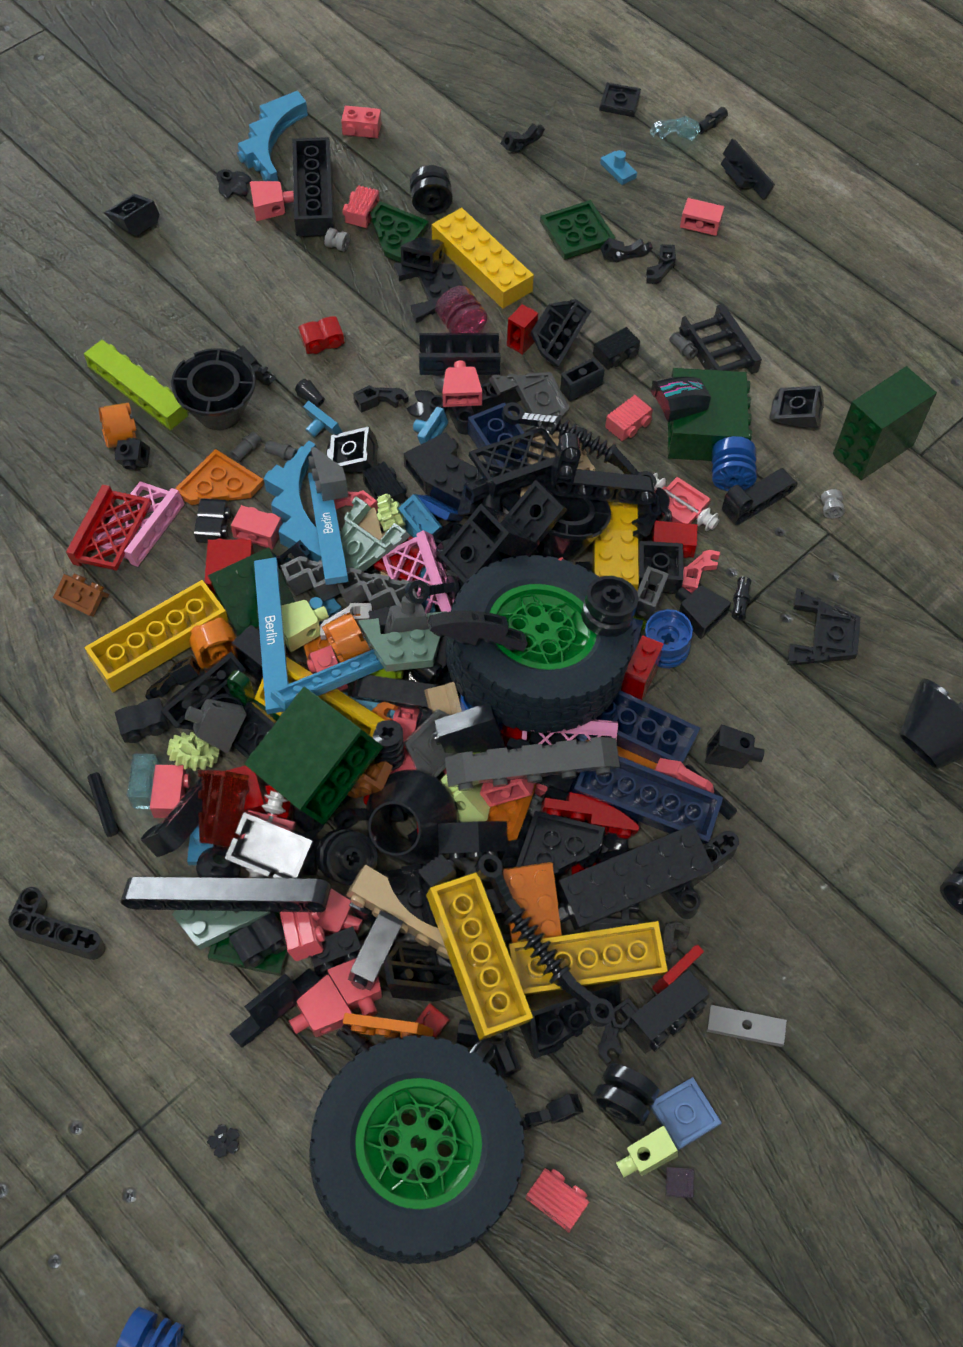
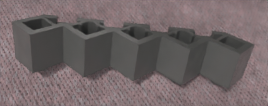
M299 556L281 565L285 578L296 595L314 587L323 602L341 593L348 606L350 603H362L369 600L373 609L376 610L378 608H386L387 606L401 605L402 597L405 596V587L410 582L403 579L401 581L394 580L390 576L377 573L372 575L364 573L359 569L346 567L348 582L326 585L323 564L320 560L315 562L307 557ZM413 589V595L418 598L417 593Z
M595 737L591 738L590 741L576 742V740L560 741L546 746H542V744L525 745L522 748L507 750V748L490 749L487 752L476 754L464 752L445 758L448 787H458L459 791L472 790L473 785L480 783H493V787L507 786V781L514 779H527L528 783H537L542 781V777L549 775H562V779H571L577 777L576 773L583 771H595L596 775H606L611 773L610 769L620 767L616 738Z

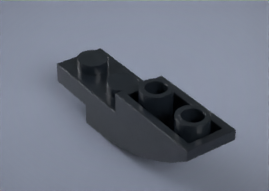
M450 611L430 615L428 619L431 632L439 637L447 636L453 638L461 644L476 645L478 639L481 638L487 643L501 644L512 651L519 650L524 652L527 646L525 632L510 628L507 618L501 615L481 611Z

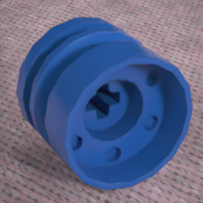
M732 436L723 438L713 445L712 481L716 487L729 491L733 486L740 485L745 490L756 482V447L751 440Z
M665 609L658 611L646 623L645 636L664 644L658 665L661 668L679 666L686 660L690 652L693 628L690 620L677 610Z
M137 1307L128 1319L116 1347H181L184 1325L175 1322L171 1327V1319L165 1318L156 1329L157 1314L142 1307Z

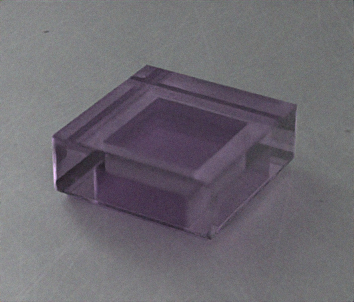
M667 1167L665 1196L692 1199L694 1192V1169Z

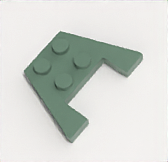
M355 496L352 501L354 506L351 512H347L344 517L346 522L340 531L346 567L359 569L364 572L411 535L394 523L380 540L358 526L360 521L371 510V507Z
M443 612L427 613L428 629L426 630L416 629L388 634L380 633L379 618L358 620L361 632L364 633L367 643L373 647L375 655L386 672L434 666L441 637L430 631L428 619L430 615Z
M220 855L213 858L217 864L226 863ZM175 910L172 916L198 948L202 950L230 937L229 933L252 925L253 922L270 912L239 911L236 914L234 911Z

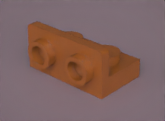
M74 573L73 576L64 574L53 598L94 617L102 597L108 598L110 594L104 592L105 587L92 582L89 585L85 583L86 578Z
M386 761L368 766L347 795L359 798L381 791L393 766Z

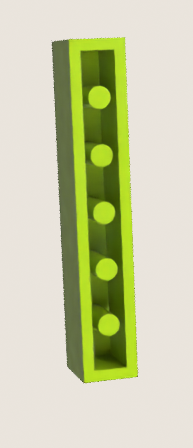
M101 340L84 353L90 369L170 431L188 417L187 411L176 401L172 391L167 386L163 387L154 376H149L141 366L133 364L125 354H120L112 344H107Z

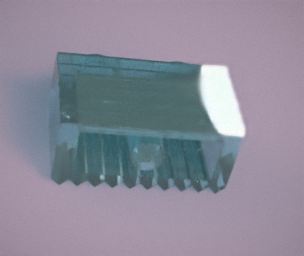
M133 754L132 763L130 764L131 772L129 773L128 794L126 796L134 809H150L155 765H159L158 759L155 754Z

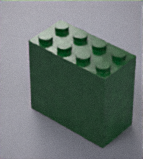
M907 366L852 401L833 455L853 475L862 481L915 444L937 392Z
M673 368L671 377L700 378L711 399L709 408L706 411L668 422V459L712 461V448L717 441L732 436L752 439V430L749 429L752 416L751 413H748L751 397L747 396V393L750 392V381H747V372Z
M304 686L244 764L299 810L324 825L384 746Z

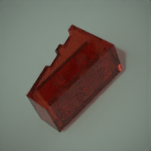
M198 770V777L202 778V790L198 791V799H202L203 812L199 813V843L230 847L234 837H241V835L235 832L245 812L244 805L248 791L249 775L219 770Z

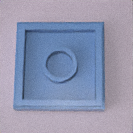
M693 1077L658 1097L653 1105H649L660 1125L664 1126L677 1150L682 1149L722 1124Z

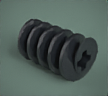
M383 720L379 722L373 733V739L384 747L375 757V764L386 761L393 766L391 769L393 771L399 768L405 759L403 728L396 721Z

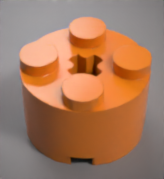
M129 402L99 408L100 422H102L103 427L102 432L108 448L117 447L118 440L136 439L134 432L136 431L134 419L130 418L131 409Z
M350 612L322 626L326 638L332 649H334L340 663L370 651L359 626Z
M217 618L203 625L194 626L191 629L189 644L198 665L204 669V667L208 668L229 652L235 655L232 642L237 637L231 625L225 619Z

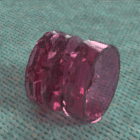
M457 286L445 292L439 298L435 308L438 317L450 333H479L487 322L488 315L466 286Z

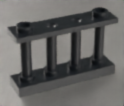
M724 303L717 305L714 317L691 325L686 316L682 317L679 332L698 349L696 357L705 370L733 371L745 367L751 375L759 371L762 358ZM714 325L719 326L722 330L700 338L696 332ZM722 339L728 340L731 344L713 352H709L705 346ZM736 353L740 357V360L720 367L715 361L717 358Z
M419 333V375H445L446 369L454 367V363L460 360L466 363V367L476 368L477 375H500L499 333Z

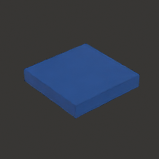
M417 495L431 513L444 520L462 521L463 516H458V510L431 496Z

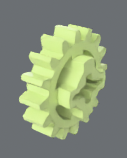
M388 493L377 498V505L379 507L377 509V517L384 531L387 532L394 523L405 530L406 518L398 509L400 507L397 501L394 502Z
M182 732L181 737L174 735V738L169 740L167 755H170V761H176V766L182 764L184 769L189 767L196 771L197 768H201L204 771L206 766L212 768L213 764L217 763L220 749L198 738L193 732H190V735Z

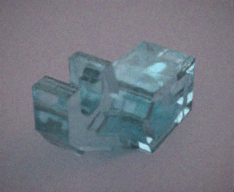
M686 116L679 119L660 120L651 127L650 134L654 136L656 132H659V138L663 139L669 133L677 132L678 136L693 141L700 131L699 122Z

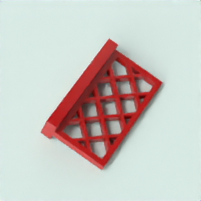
M102 484L66 551L72 564L81 566L82 563L117 571L125 556L124 550L135 537L152 504L151 499L112 491L110 486ZM116 499L125 501V503L113 508ZM138 503L143 504L140 509L132 512L131 506ZM127 508L129 509V514L118 518L116 513ZM115 515L116 520L104 524L107 517ZM134 519L133 525L125 529L123 528L122 523ZM120 525L122 530L109 535L107 530ZM106 532L107 537L95 541L98 534ZM125 536L123 543L114 545L113 540ZM111 542L112 548L100 552L98 547ZM97 549L98 554L86 557L89 551ZM116 553L113 562L104 560V557Z

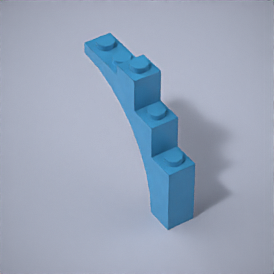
M298 91L260 105V120L249 124V139L238 143L239 152H237L240 162H244L248 169L254 167L256 171L261 173L264 181H278L277 171L270 160L273 146L278 137L296 121L308 116L306 100Z
M308 441L298 449L296 455L291 460L286 462L284 468L276 464L272 470H269L265 474L264 483L266 491L275 496L271 503L272 513L281 517L283 522L278 531L280 544L290 548L301 540L310 550L306 557L311 561L319 562V560L322 561L317 528L308 518L301 503L302 484L310 467L308 457L312 456L311 447L316 448L314 443Z

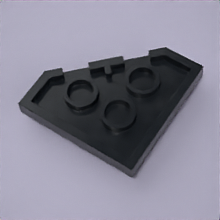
M535 811L516 867L552 862L554 876L598 854L606 832L605 827Z
M427 864L408 865L391 871H387V869L377 871L388 878L390 886L400 903L411 914L424 922L421 908L428 900L419 890V869H423V866H427ZM457 867V879L464 877L465 871Z

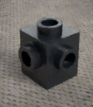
M127 438L126 440H118L117 448L115 449V461L128 470H134L137 467H148L150 447L140 439Z

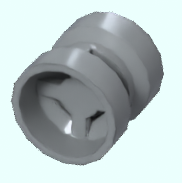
M329 228L325 236V246L329 248L336 247L337 250L344 252L348 247L350 235L347 232H338L337 229Z
M827 490L821 495L822 504L824 505L823 513L826 518H838L845 513V507L842 503L843 495L840 490Z

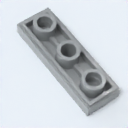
M711 1005L706 1032L783 1047L787 1020ZM742 1024H747L750 1029H744Z

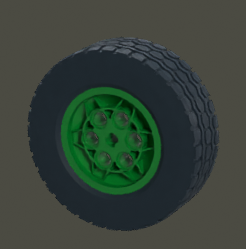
M537 555L502 559L501 562L491 563L488 567L485 566L477 571L476 574H473L459 590L451 611H481L504 616L507 618L510 628L525 632L527 646L524 652L519 650L512 651L501 644L487 643L481 638L478 639L476 645L461 644L455 639L447 637L445 650L448 671L459 693L463 697L465 696V700L472 707L490 702L499 724L501 722L504 723V726L513 729L516 727L521 731L531 732L532 730L535 733H547V731L551 733L562 732L563 729L567 731L577 728L578 725L582 726L590 722L591 719L594 720L601 715L614 701L622 686L632 655L634 631L633 624H631V627L624 634L617 637H605L595 634L584 624L581 612L589 584L594 579L599 578L598 575L591 571H586V568L578 564L573 565L572 562L563 559L560 561L558 558L548 556L543 558V556Z
M404 1036L403 1039H399V1037L390 1039L383 1044L381 1042L368 1048L367 1051L364 1050L355 1056L352 1061H349L339 1071L340 1073L335 1075L319 1102L313 1120L309 1150L310 1171L315 1193L320 1205L323 1207V1211L334 1224V1227L343 1236L348 1238L347 1240L363 1249V1251L391 1262L395 1261L404 1264L436 1262L454 1256L469 1248L481 1239L501 1218L511 1203L521 1179L525 1145L523 1143L525 1141L523 1126H521L522 1120L519 1109L515 1106L516 1102L511 1091L508 1092V1086L501 1076L496 1075L497 1071L488 1062L486 1064L483 1062L482 1057L473 1051L472 1053L468 1052V1048L458 1043L454 1045L451 1044L452 1041L442 1038L436 1040L434 1039L435 1037L421 1036V1038H417V1036ZM406 1113L412 1114L415 1118V1123L413 1125H405L401 1120V1116ZM432 1118L438 1119L441 1122L442 1128L440 1130H432L428 1125V1120ZM388 1134H392L397 1138L398 1144L394 1147H389L384 1143L383 1138ZM415 1142L417 1146H422L423 1150L418 1151L417 1148H412L411 1143ZM441 1144L447 1145L451 1149V1155L448 1157L441 1156L437 1151V1147ZM396 1161L404 1162L407 1166V1171L403 1174L396 1173L392 1167L393 1163ZM423 1166L431 1167L434 1171V1177L431 1179L423 1178L420 1174V1168Z

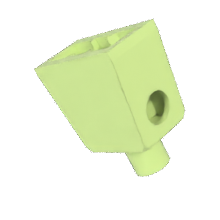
M306 600L282 605L284 638L289 651L293 652L320 636L319 622L329 618L324 606L312 610Z
M447 774L441 779V782L445 784L455 799L460 822L488 820L490 807L480 794L483 783L473 785L472 790L459 791L458 787H448Z
M662 1126L627 1147L629 1156L616 1162L623 1177L637 1170L643 1176L677 1158L678 1150L667 1130ZM643 1152L650 1154V1158L646 1161L639 1159V1155Z

